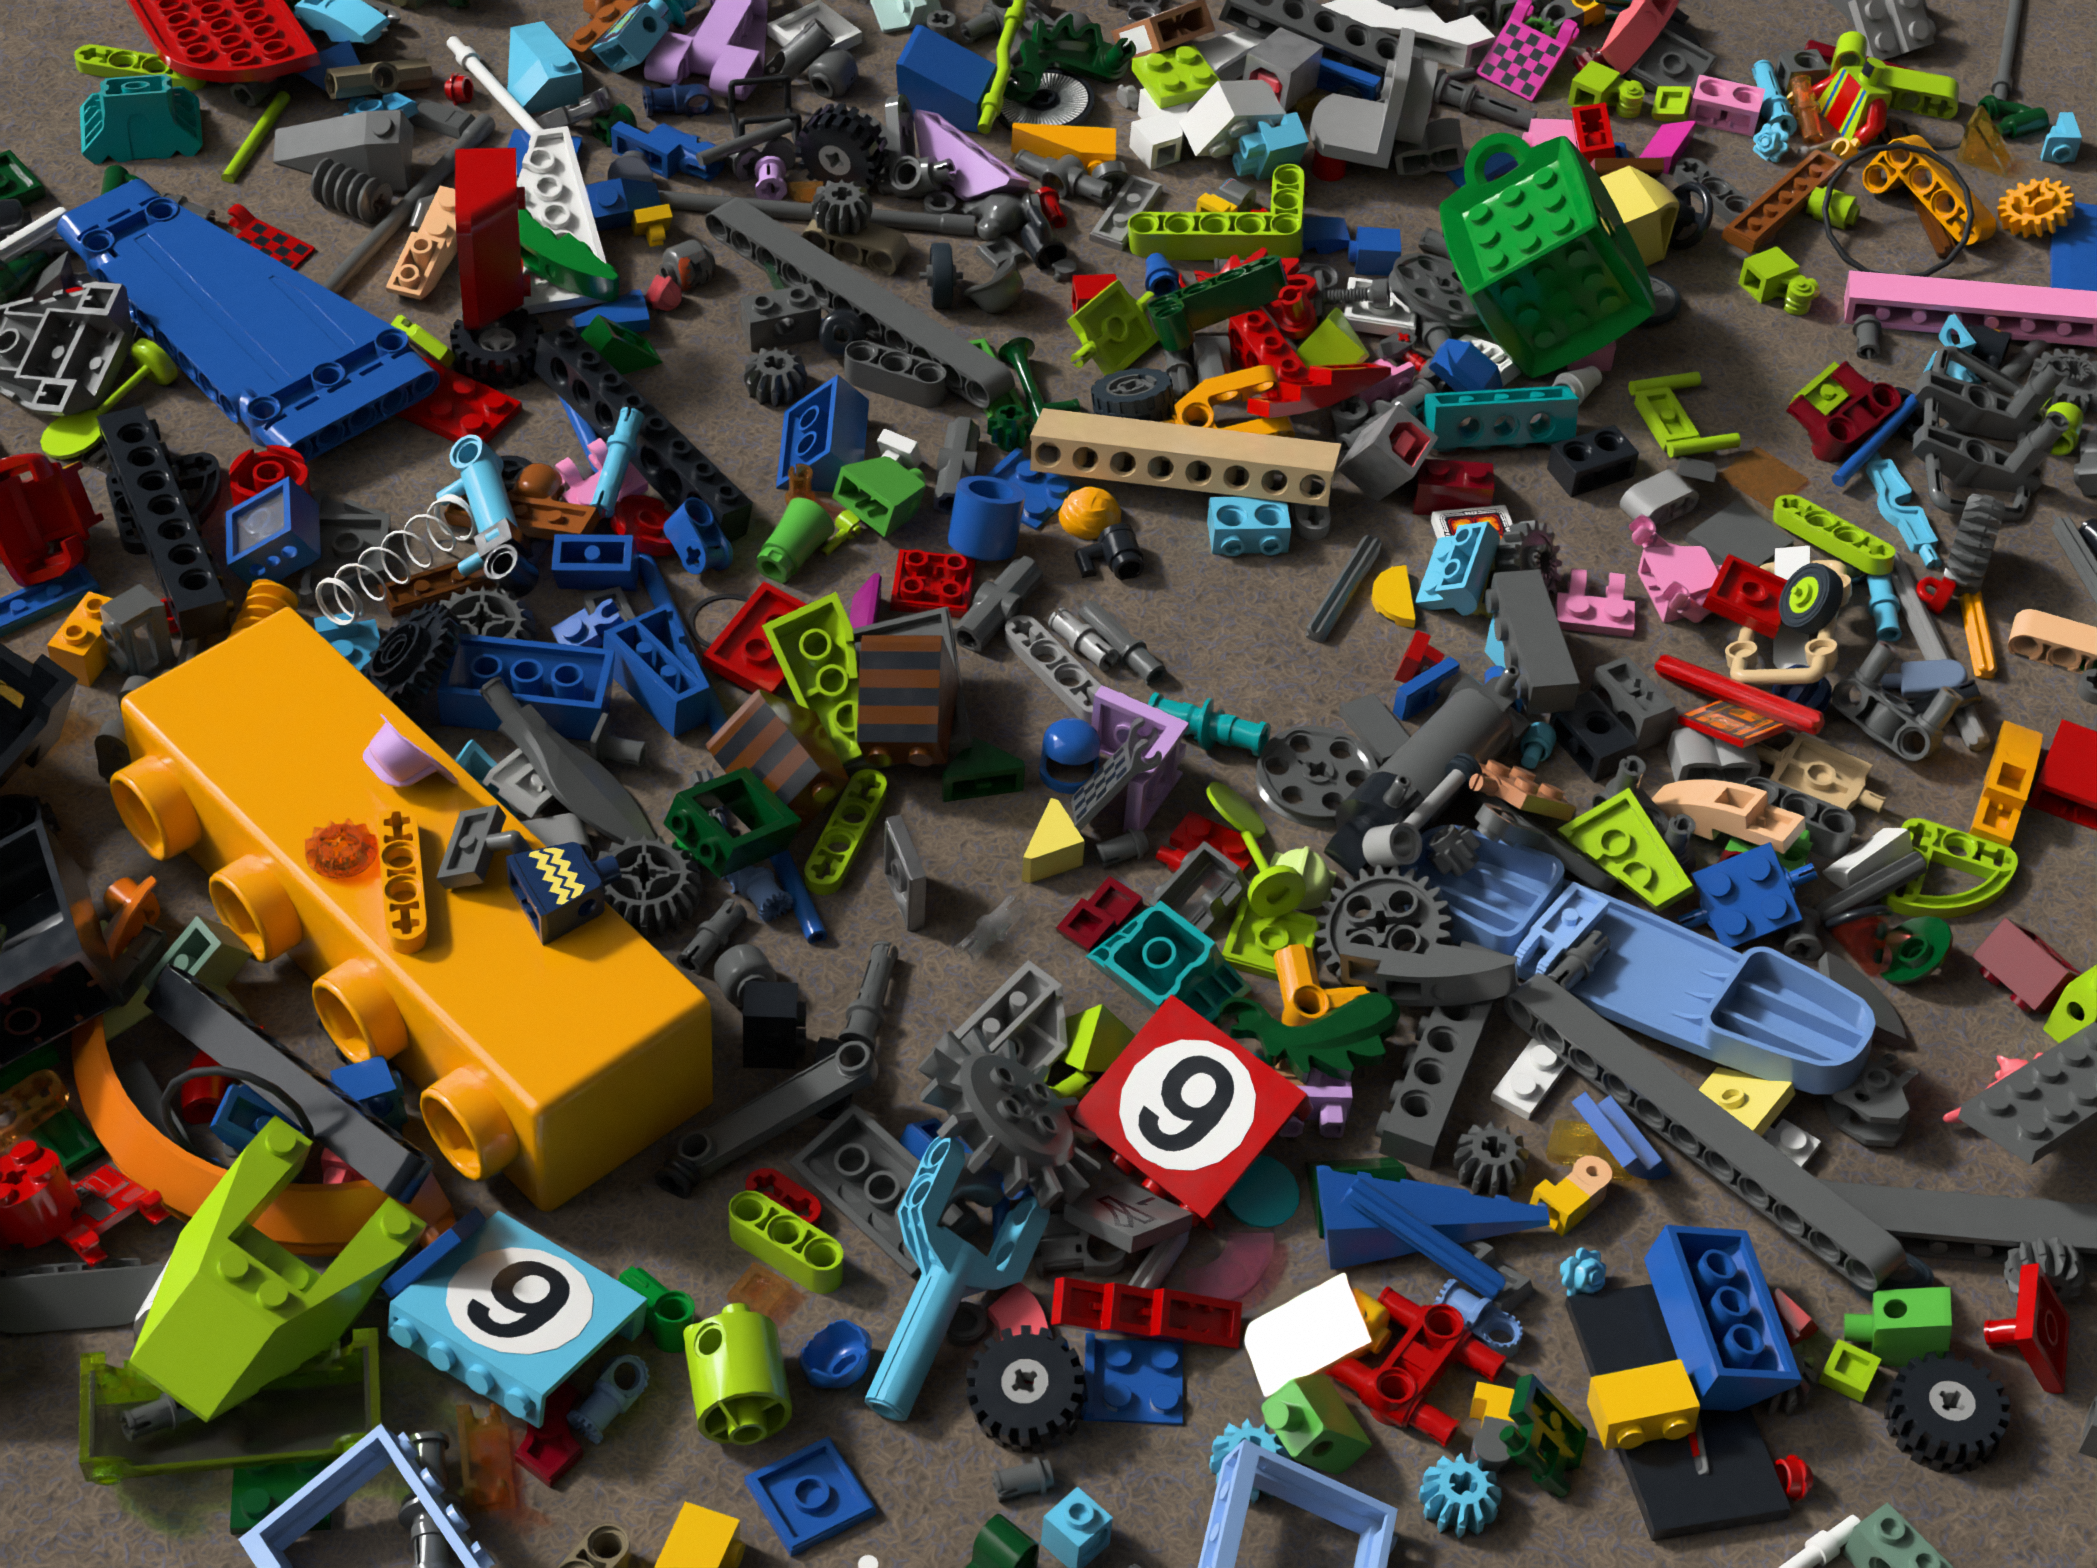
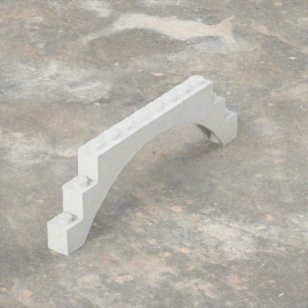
M1335 0L1322 4L1326 8L1342 15H1347L1356 21L1377 28L1398 39L1402 27L1416 30L1414 46L1424 49L1422 58L1460 69L1481 64L1495 40V36L1475 16L1470 15L1444 23L1426 4L1398 10L1377 0ZM1238 30L1192 45L1197 48L1220 81H1233L1244 74L1247 53L1265 39L1244 30ZM1146 89L1140 90L1138 115L1142 119L1131 122L1129 147L1150 170L1180 161L1185 133L1179 121L1198 101L1159 109Z

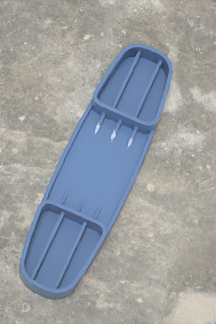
M1447 825L1426 830L1420 835L1422 851L1419 858L1412 864L1401 865V876L1404 877L1413 868L1418 877L1417 882L1421 878L1428 876L1432 888H1440L1443 895L1441 901L1448 902L1451 912L1447 916H1451L1454 928L1448 930V932L1451 934L1453 943L1459 946L1462 940L1514 956L1518 946L1529 935L1530 928L1572 883V881L1564 879V865L1557 857L1518 843L1514 847L1507 845L1501 840L1496 843L1473 829L1470 830L1481 843L1474 850L1479 856L1478 862L1463 875L1456 877L1451 871L1443 875L1435 868L1427 856L1434 851L1429 845L1430 839ZM1454 825L1458 830L1462 827ZM1585 887L1610 901L1608 912L1591 931L1602 932L1601 936L1594 942L1595 945L1607 936L1611 942V950L1594 965V971L1591 976L1585 981H1579L1569 993L1598 1015L1654 1039L1767 1081L1792 1082L1794 1089L1811 1094L1836 1093L1848 1088L1858 1078L1867 1063L1876 1025L1873 1010L1863 998L1830 978L1772 948L1754 947L1741 954L1660 916ZM1409 904L1403 905L1406 912L1413 906ZM1538 946L1532 958L1524 966L1521 967L1517 964L1518 977L1526 981L1536 973L1538 962L1546 955L1547 951Z

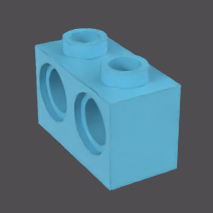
M1210 497L1207 525L1212 554L1237 556L1241 553H1263L1264 555L1272 556L1288 552L1291 523L1287 502L1251 497Z

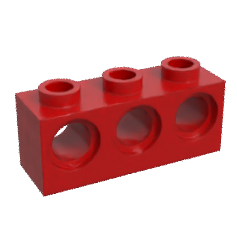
M1262 309L1230 317L1227 336L1230 342L1231 356L1242 370L1261 365H1271L1275 369L1279 382L1309 380V370ZM1277 385L1274 389L1260 395L1262 397H1278L1279 386Z

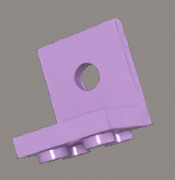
M1101 685L1094 695L1091 722L1101 740L1100 753L1111 757L1127 741L1131 723L1138 717L1145 719L1144 726L1137 731L1139 735L1147 736L1154 728L1158 731L1156 742L1147 747V749H1144L1141 752V756L1151 758L1159 750L1162 753L1160 764L1154 769L1137 773L1128 782L1123 832L1126 833L1128 828H1133L1134 830L1141 829L1143 831L1183 775V772L1177 770V766L1185 757L1186 745L1181 743V738L1187 731L1189 722Z

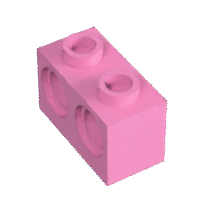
M1699 75L1687 121H1697V125L1753 137L1765 89Z

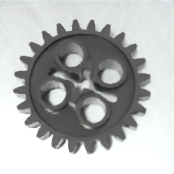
M1379 864L1376 866L1375 875L1370 877L1362 868L1359 871L1360 881L1356 883L1346 876L1344 880L1347 889L1342 891L1333 887L1331 891L1335 902L1322 901L1321 905L1327 915L1316 917V922L1320 929H1322L1314 933L1318 944L1321 945L1317 950L1321 959H1327L1325 962L1327 970L1329 972L1337 971L1336 977L1340 983H1342L1339 953L1344 941L1398 950L1401 945L1408 942L1415 943L1414 947L1409 951L1428 955L1432 943L1453 944L1451 934L1448 932V930L1454 928L1451 916H1447L1451 912L1448 902L1441 901L1443 895L1440 888H1432L1428 876L1421 878L1417 882L1418 877L1413 868L1404 877L1401 876L1398 866H1393L1390 874H1384ZM1402 905H1413L1407 912H1395ZM1361 910H1371L1363 918H1354L1355 914ZM1350 984L1351 987H1359L1358 985ZM1367 987V990L1377 993L1378 991L1376 988Z

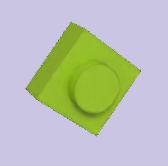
M1658 86L1651 112L1653 119L1663 122L1687 121L1693 98L1691 87Z
M1838 1339L1818 1383L1862 1403L1878 1369L1881 1358Z

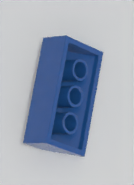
M460 633L458 637L461 639V642L453 647V650L457 653L447 660L446 663L449 667L443 670L437 690L441 725L498 731L497 729L502 724V721L485 698L480 695L479 689L491 679L501 676L503 682L522 707L531 704L541 717L562 737L590 741L602 713H610L615 650Z
M1665 1225L1646 1254L1644 1261L1677 1358L1683 1362L1700 1404V1409L1738 1411L1798 1386L1802 1378L1747 1230Z

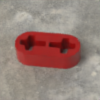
M772 1168L756 1169L749 1174L746 1179L745 1191L758 1192V1186L766 1188L771 1184L774 1186V1194L765 1191L762 1193L763 1195L792 1213L793 1209L799 1212L805 1208L809 1209V1217L805 1215H800L799 1217L816 1228L819 1226L821 1221V1204L812 1193Z

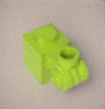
M1591 60L1573 78L1567 104L1573 107L1606 102L1607 106H1616V113L1619 116L1635 118L1641 112L1645 89L1640 82L1620 78V72Z
M1778 246L1744 259L1738 284L1760 304L1776 297H1782L1785 299L1783 309L1787 313L1804 315L1809 311L1812 300L1820 294V288L1816 280L1805 278L1798 271L1800 266Z

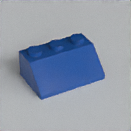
M836 375L784 411L776 482L777 489L834 492L841 467L864 461L869 399L841 376Z

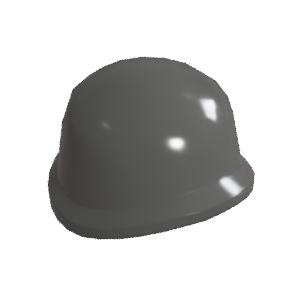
M1014 255L1003 263L991 281L969 287L963 292L964 296L971 298L983 311L991 314L1005 311L1020 298L1025 285L1016 267Z

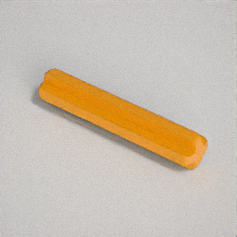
M1981 591L1975 595L1964 593L1959 597V603L1974 675L1981 679H1993L1998 668Z

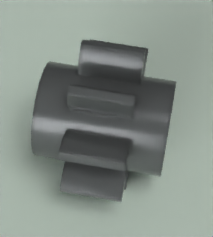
M1453 824L1447 825L1439 830L1429 841V845L1434 851L1427 858L1443 875H1446L1449 871L1456 877L1463 875L1474 867L1479 860V856L1474 850L1481 843L1466 826H1462L1458 830Z

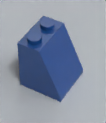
M916 25L896 63L898 95L904 94L908 98L913 115L916 109L938 113L959 130L979 132L977 126L982 115L981 105L984 96L991 90L997 73L996 64L923 25Z

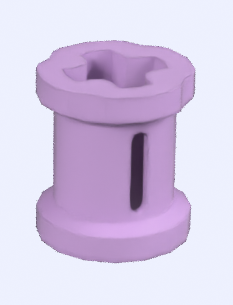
M766 156L758 160L755 165V175L759 179L756 183V195L759 199L782 200L787 194V184L783 180L786 175L784 161L775 156ZM767 166H770V175L767 173ZM772 183H773V185L775 186V192H774V193H772V190H771V184H772Z

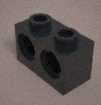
M1612 425L1552 444L1547 470L1571 498L1632 478L1639 452L1618 427Z

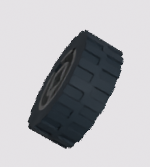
M1131 368L1129 370L1116 371L1113 374L1104 376L1102 379H1098L1095 385L1091 387L1094 414L1160 422L1166 420L1169 415L1174 413L1175 398L1171 376L1169 377L1168 373L1162 372L1159 369Z

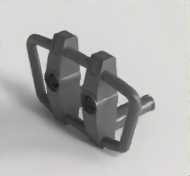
M1945 346L1937 351L1932 371H1925L1915 382V399L1924 406V425L1913 435L1912 453L1926 464L1928 492L1935 506L1946 513L1962 515L1967 502L1966 500L1950 498L1945 494L1942 480L1943 474L1960 486L2016 493L2012 507L2005 506L2006 509L2002 521L2017 522L2024 517L2031 500V495H2034L2041 486V479L2039 478L2041 466L2039 464L2052 451L2056 440L2069 428L2067 426L2069 424L2067 418L2056 411L2048 413L2044 421L2040 423L2043 419V413L2040 410L2054 395L2055 388L2070 373V367L2067 362L2059 357L2050 358L2039 374L2032 377L2023 386L2018 381L1959 347ZM1949 360L1958 363L2012 395L2014 399L1991 391L1982 385L1972 384L1947 376ZM1939 417L1951 423L1962 432H1972L1987 437L2017 441V448L2011 454L1987 444L1981 439L1967 437L1939 428Z

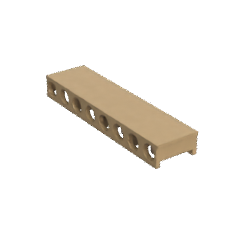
M1043 408L1030 435V440L1032 441L1030 471L1328 507L1333 481L1336 479L1337 461L1341 444ZM1044 445L1057 447V461L1047 463L1040 459L1039 455ZM1087 451L1095 452L1094 466L1092 467L1082 466L1087 462ZM1125 456L1132 457L1131 471H1119L1124 467ZM1162 460L1169 461V475L1164 477L1157 476L1161 472ZM1199 465L1207 466L1206 480L1204 481L1194 480L1199 476ZM1237 470H1244V484L1241 486L1232 484L1236 481ZM1275 474L1282 475V489L1280 490L1269 489L1274 485ZM1312 479L1325 481V488L1320 494H1308L1311 491Z

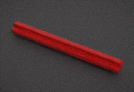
M1661 655L1659 660L1655 662L1654 669L1664 679L1804 732L1816 735L1825 725L1823 713L1670 655Z

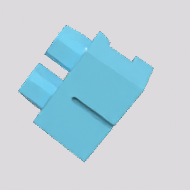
M1294 112L1284 115L1280 126L1273 128L1266 122L1258 121L1254 133L1241 135L1239 140L1241 152L1234 153L1232 157V163L1238 177L1254 174L1257 180L1272 178L1274 170L1283 164L1299 165L1309 140L1298 113Z

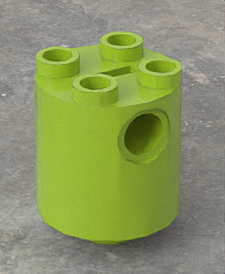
M733 1303L724 1307L721 1314L707 1318L700 1323L691 1324L683 1331L685 1353L698 1431L706 1439L720 1444L750 1445L772 1436L786 1426L792 1417V1405L778 1329L770 1317L758 1312H751L749 1305L745 1303Z

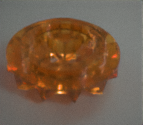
M349 817L343 824H335L330 819L327 827H314L312 837L305 839V859L307 864L313 871L328 878H348L360 874L374 862L377 855L375 834L369 832L365 823L354 825ZM346 840L348 845L343 846L342 850L335 856L333 847L338 846L340 841Z

